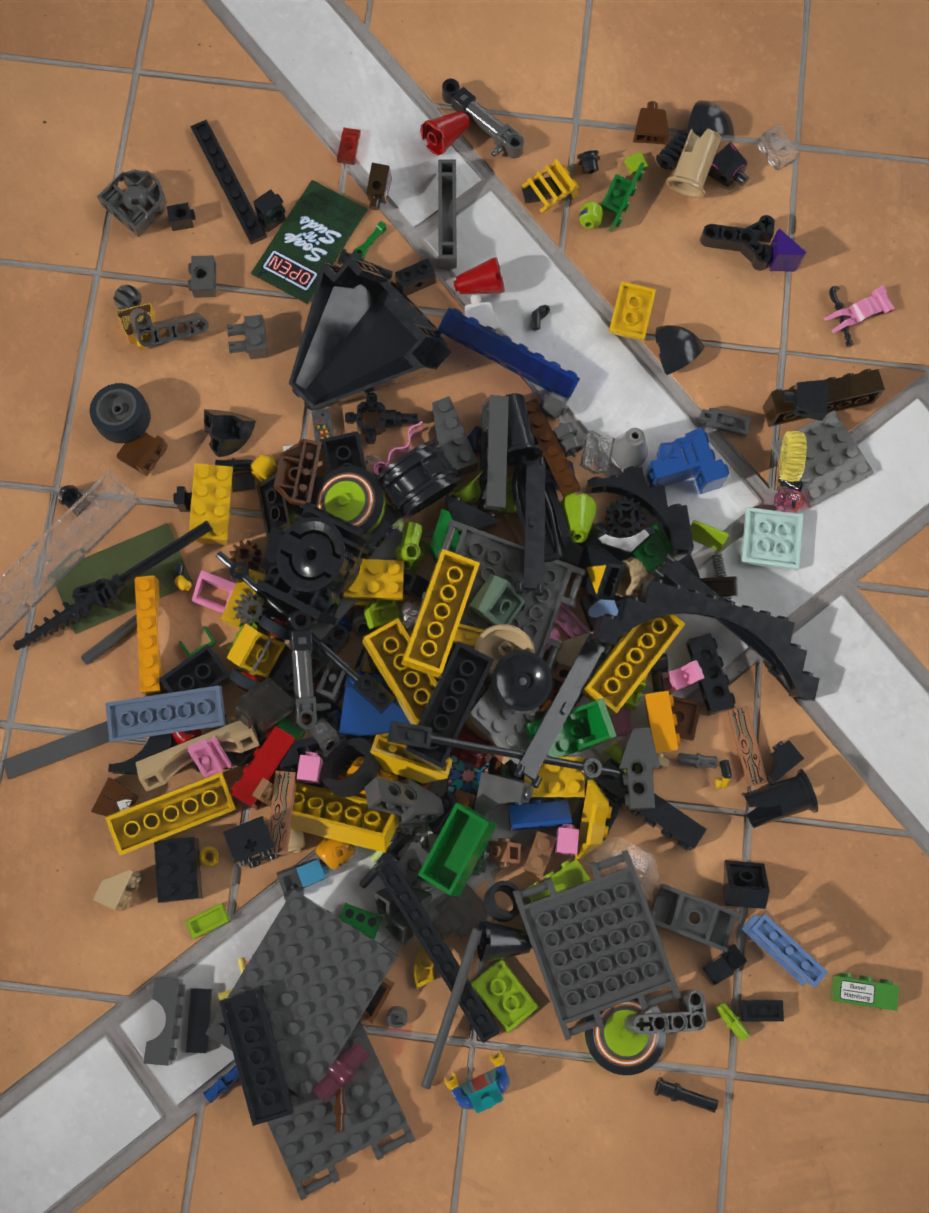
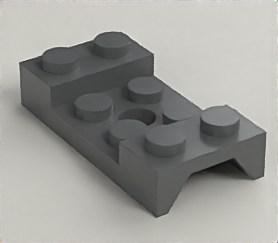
M665 884L660 885L651 911L656 926L701 942L722 952H727L729 937L733 925L740 914ZM692 912L698 913L700 917L699 922L696 924L691 923L689 920V915Z

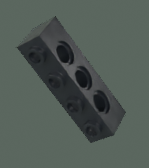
M711 633L688 639L686 646L691 662L698 661L705 677L698 684L708 715L711 716L733 709L736 703L735 697L728 688L730 683L727 674H724L722 669L724 666L723 660L716 651L718 648L716 639L712 638ZM707 652L710 655V660L703 659L701 653ZM713 670L716 678H710L707 671ZM714 688H718L721 690V697H717L714 695Z

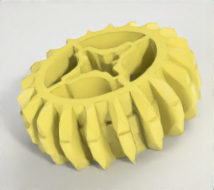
M787 431L783 436L779 458V472L782 480L788 482L799 481L804 473L807 454V441L804 432Z

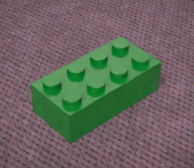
M456 803L418 875L448 895L460 896L497 824L465 804Z

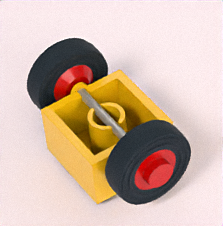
M263 615L259 625L266 629L268 633L245 623L227 656L233 663L248 670L247 672L239 669L232 670L229 678L238 684L237 687L246 692L249 690L253 693H261L264 684L254 675L258 674L267 678L286 645L277 638L281 637L285 640H290V628L285 626L286 623L276 617L272 619Z

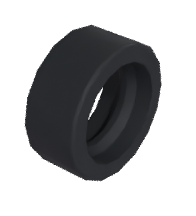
M509 881L496 882L486 891L483 899L487 913L499 922H508L514 919L520 911L513 891L521 890ZM497 891H502L511 898L513 903L512 911L506 912L497 905L494 896Z

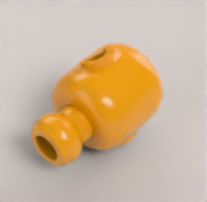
M324 838L317 845L315 852L331 870H338L344 864L349 863L348 860L355 854L356 849L352 844Z

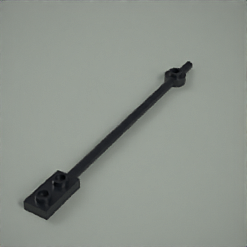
M222 551L216 554V557L229 568L231 580L237 583L245 582L288 621L290 612L269 593L255 586L256 582L249 576V568L245 563H234ZM295 618V623L297 625L302 624L297 618ZM312 633V643L355 681L352 688L381 714L395 701L396 697L369 673L366 672L363 676L358 674Z
M398 721L390 722L387 742L424 749H430V743L516 759H521L524 751L432 735L433 728ZM546 756L543 762L544 764L581 770L582 775L586 778H596L600 774L615 777L620 775V769L602 766L596 758H587L582 762ZM588 765L592 768L590 772L587 769Z

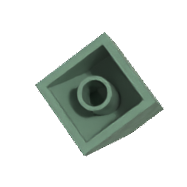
M491 574L469 606L479 617L492 626L499 624L510 625L526 601L520 594H516V590L509 581Z

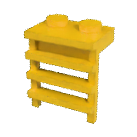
M557 158L552 164L546 165L545 169L540 172L538 171L534 177L528 178L527 182L522 184L523 189L530 185L544 204V207L539 210L541 214L569 194L573 199L579 196L577 182L574 178H570L567 168L561 165ZM547 172L562 192L558 197L543 178V175ZM539 179L554 200L548 203L533 182Z

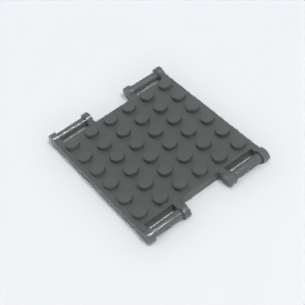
M449 520V529L437 557H439L442 549L449 551L456 530L462 531L454 553L477 561L480 565L460 624L486 630L492 625L479 617L469 605L491 574L509 581L515 590L517 582L524 583V547L457 521ZM560 560L544 562L543 596H536V591L524 590V593L520 594V596L526 602L510 623V625L523 630L530 637L534 645L535 654L543 658L546 646L549 645L551 647L546 661L551 671L558 650L561 649L563 644L549 638L560 604L575 608L578 590L582 579L585 578L587 573L584 569ZM573 573L575 578L567 598L564 597L570 575ZM423 592V595H422V599H423V600H424V597H425L426 592ZM412 623L411 630H413L415 623Z
M624 850L621 852L622 854L595 863V861L589 863L594 879L557 893L551 877L545 879L543 883L521 891L518 889L513 891L565 1040H569L571 1036L598 1027V1029L604 1027L600 1011L638 998L642 1012L649 1010V1007L668 1000L681 998L628 850ZM625 861L627 867L600 876V870ZM549 889L550 895L523 904V898ZM668 986L671 987V991L647 1000L644 998L646 994ZM592 1014L595 1018L582 1024L573 1026L571 1028H568L566 1025L567 1023L576 1021L578 1019L584 1018Z
M361 1020L358 1021L312 1100L308 1101L288 1088L294 1113L267 1122L301 1200L308 1198L309 1194L332 1182L340 1181L334 1164L371 1145L376 1159L380 1160L384 1158L383 1155L408 1142L416 1141ZM337 1087L344 1088V1105H346L344 1132L341 1133L336 1132V1115H334V1105H336L335 1088ZM403 1128L404 1135L379 1147L377 1141ZM326 1168L328 1169V1175L304 1187L303 1180Z

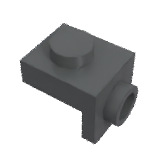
M296 865L277 872L285 901L294 889L304 895V888L297 873Z

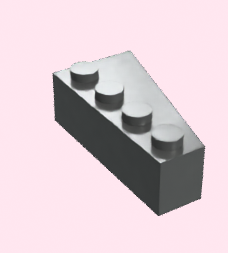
M450 396L432 402L436 438L439 441L438 447H443L445 450L444 454L450 464L458 470L456 476L458 477L477 470L478 461Z

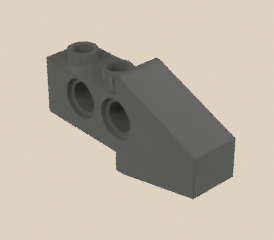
M649 727L633 728L630 731L618 766L620 771L626 770V773H623V785H627V793H624L625 806L628 805V810L655 808L652 769H658L660 762ZM633 764L641 766L642 771L640 774L632 771ZM634 784H640L643 787L642 794L634 792Z
M376 777L365 786L368 808L400 815L402 823H433L444 814L442 799L409 778L400 783Z

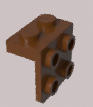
M144 432L138 439L125 443L117 453V458L147 477L154 469L160 457L164 455L168 446L160 436L157 435L154 438Z

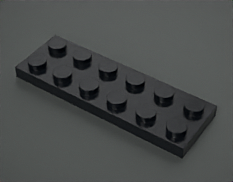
M261 988L221 999L219 1003L252 1126L292 1115L294 1108Z

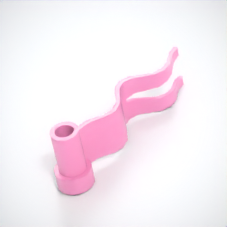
M881 286L871 292L872 296L858 301L847 309L838 310L824 319L828 321L839 316H851V318L843 321L831 330L834 334L847 326H853L873 314L881 311L884 314H888L895 308L887 295V289L885 286Z
M422 421L409 428V442L406 446L392 449L386 463L378 462L374 465L373 470L376 477L391 464L394 458L402 457L411 451V437L421 433L423 428L412 433L411 431L420 427L423 424Z

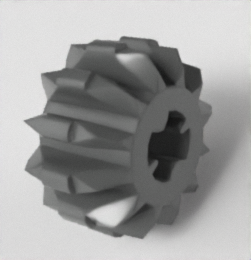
M248 592L247 597L244 594H240L242 600L236 599L235 603L239 605L233 607V610L237 611L235 617L237 619L241 618L240 622L243 624L247 622L249 625H253L254 621L259 623V616L263 617L265 615L262 611L267 610L266 606H262L265 600L260 599V595L257 593L253 596L252 592ZM249 605H252V606H253V607H251V610H252L251 612H248V610H249Z

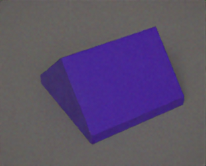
M780 228L770 244L772 245V255L769 261L770 271L795 272L806 254V251Z

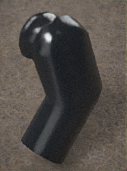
M541 305L532 312V330L541 329V320L550 313L548 305Z

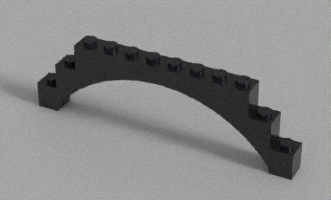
M652 578L651 581L644 583L641 599L634 596L621 599L617 618L615 615L605 613L604 616H599L596 619L591 640L608 645L616 644L617 639L632 628L660 616L694 614L717 619L742 631L766 651L783 675L790 690V697L804 701H815L820 678L814 677L812 672L803 671L807 650L801 649V645L791 643L795 623L788 621V617L779 615L774 617L768 611L760 610L757 612L751 606L742 605L740 607L731 600H724L723 602L717 600V596L709 594L706 596L699 595L700 592L697 590L688 589L686 591L680 585L670 584L669 586L663 584V580Z

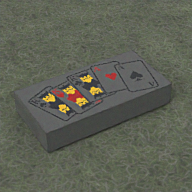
M330 408L312 410L315 441L322 442L321 439L333 437Z

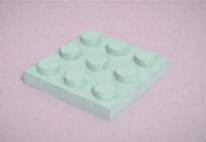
M747 507L745 510L741 563L798 570L803 514Z

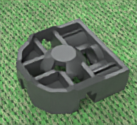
M136 169L120 173L97 196L102 207L138 237L153 223V217L156 212L160 215L164 213L167 203L160 181L149 171ZM119 181H123L127 186L125 191L118 187ZM139 201L140 204L132 205V202ZM123 204L130 214L129 216L120 208ZM146 204L152 207L148 212L145 210Z

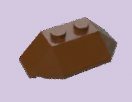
M303 438L299 443L280 454L274 488L290 504L301 505L302 503L305 505L306 501L310 503L322 442Z

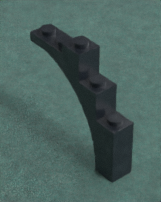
M627 467L624 469L622 476L612 475L609 478L593 477L587 480V494L608 492L626 496L628 499L633 497L636 503L640 501V505L648 510L664 529L671 546L672 556L692 553L694 544L687 505L673 504L668 507L665 486L651 485L646 488L643 467Z

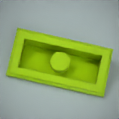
M693 520L690 525L693 541L721 551L728 538V533Z

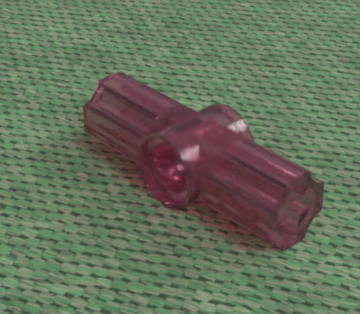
M356 1042L342 1058L337 1059L329 1067L328 1074L315 1086L313 1091L320 1099L327 1103L341 1087L346 1086L356 1074L355 1071L368 1059L370 1054Z

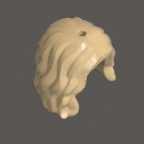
M633 557L628 558L627 561H622L625 564V568L615 594L617 596H632L633 593L641 590L644 583L647 582L648 573L645 566H643L642 561Z

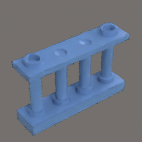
M754 914L742 927V930L802 986L808 983L815 988L828 973L766 914H762L760 918Z

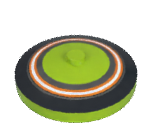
M343 466L330 471L321 478L313 490L310 503L371 533L382 520L386 507V497L381 483L372 473L361 467Z
M638 998L600 1011L604 1027L599 1029L595 1027L584 1031L585 1043L593 1059L607 1071L618 1075L639 1074L653 1066L664 1050L666 1033H630L625 1028V1019L630 1014L660 1012L656 1005L642 1012ZM594 1015L586 1016L585 1022L595 1019ZM656 1018L655 1021H654L655 1027H657V1025H658V1019H657V1018ZM639 1021L636 1025H644V1023Z

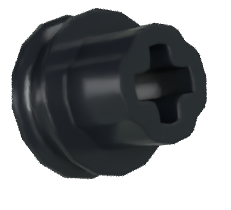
M590 150L577 155V159H579L578 165H582L584 174H592L599 171L597 161L600 160V156H598V150Z

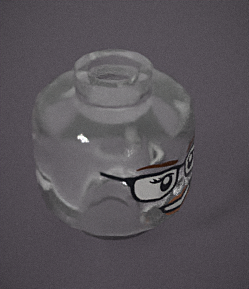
M409 601L399 608L400 612L398 615L406 629H410L412 623H415L421 606L418 602L413 603V601Z

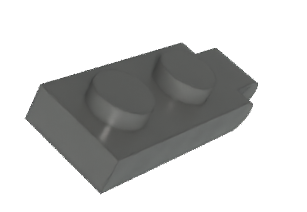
M709 408V410H701L699 421L706 423L705 426L708 428L746 437L751 417Z

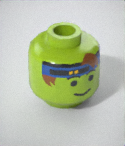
M594 201L584 203L579 212L580 225L587 229L597 228L602 221V207Z

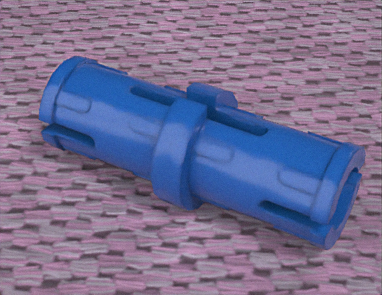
M235 1065L224 1076L218 1077L217 1082L203 1092L205 1098L210 1103L223 1092L229 1091L231 1089L230 1086L240 1079L237 1066Z

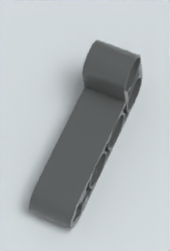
M135 308L130 313L134 337L145 347L202 334L209 327L208 321L199 313H191L152 323L150 315L141 308ZM140 315H144V319L141 322H137V318ZM180 324H184L183 329L177 331V327ZM166 328L165 334L159 335L160 330ZM144 333H148V337L141 340V336Z
M683 990L679 999L680 1011L630 1014L625 1019V1028L630 1033L636 1034L702 1030L705 1028L707 1021L705 997L699 990ZM691 995L694 997L693 1003L690 1001ZM693 1016L695 1017L694 1025L692 1024ZM676 1017L677 1023L674 1026L673 1019ZM656 1018L658 1019L657 1027H655L654 1021ZM640 1021L643 1022L644 1025H636V1023Z

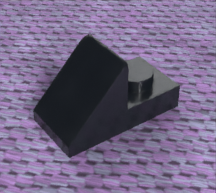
M733 944L728 948L727 952L719 954L703 966L702 969L713 985H716L732 976L734 971L746 963L747 960L737 946Z

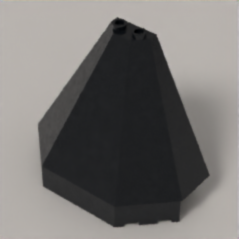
M354 251L341 267L323 262L289 385L293 388V393L305 401L304 404L308 409L318 410L435 371L452 352L447 347L445 339L440 336V330L387 276L381 275L377 268L368 261L365 262Z

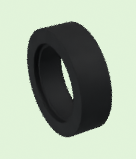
M352 738L344 741L326 757L321 768V780L334 795L342 798L354 796L365 790V786L378 775L381 765L370 753L372 745L366 739ZM365 755L361 766L355 773L345 779L337 780L341 769L347 762L357 756Z

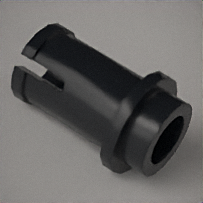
M781 477L778 479L781 487L785 486L796 494L801 491L804 485L799 481L788 482L782 480Z

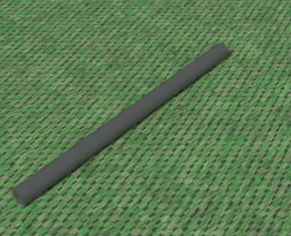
M478 928L472 929L421 1083V1087L425 1089H431L482 934V930Z

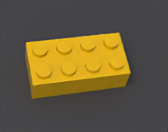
M194 463L189 531L205 521L210 523L213 530L192 543L227 545L233 467Z

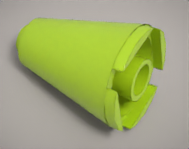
M571 493L562 499L560 505L570 534V540L580 543L588 537L597 508L593 498L587 494L576 495V493Z

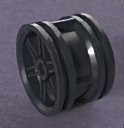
M437 439L430 440L409 451L386 467L377 476V480L383 482L382 488L384 491L386 490L395 504V509L402 511L400 515L402 519L409 518L429 507L463 481L461 476H456L458 470L450 464L444 454L445 450L443 447H437L439 445Z

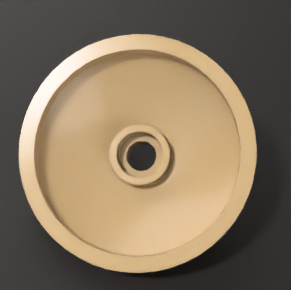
M499 624L487 628L481 633L475 645V650L495 659L488 672V675L491 677L498 662L507 654L515 651L535 653L530 637L520 628L508 624Z

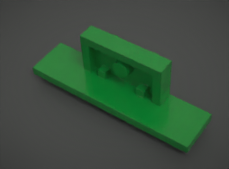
M641 162L632 181L615 174L601 204L603 209L616 215L609 231L612 232L615 227L618 228L623 219L621 217L622 211L626 212L630 204L628 198L629 196L633 197L637 189L635 183L637 180H641L645 172L642 170L645 163Z

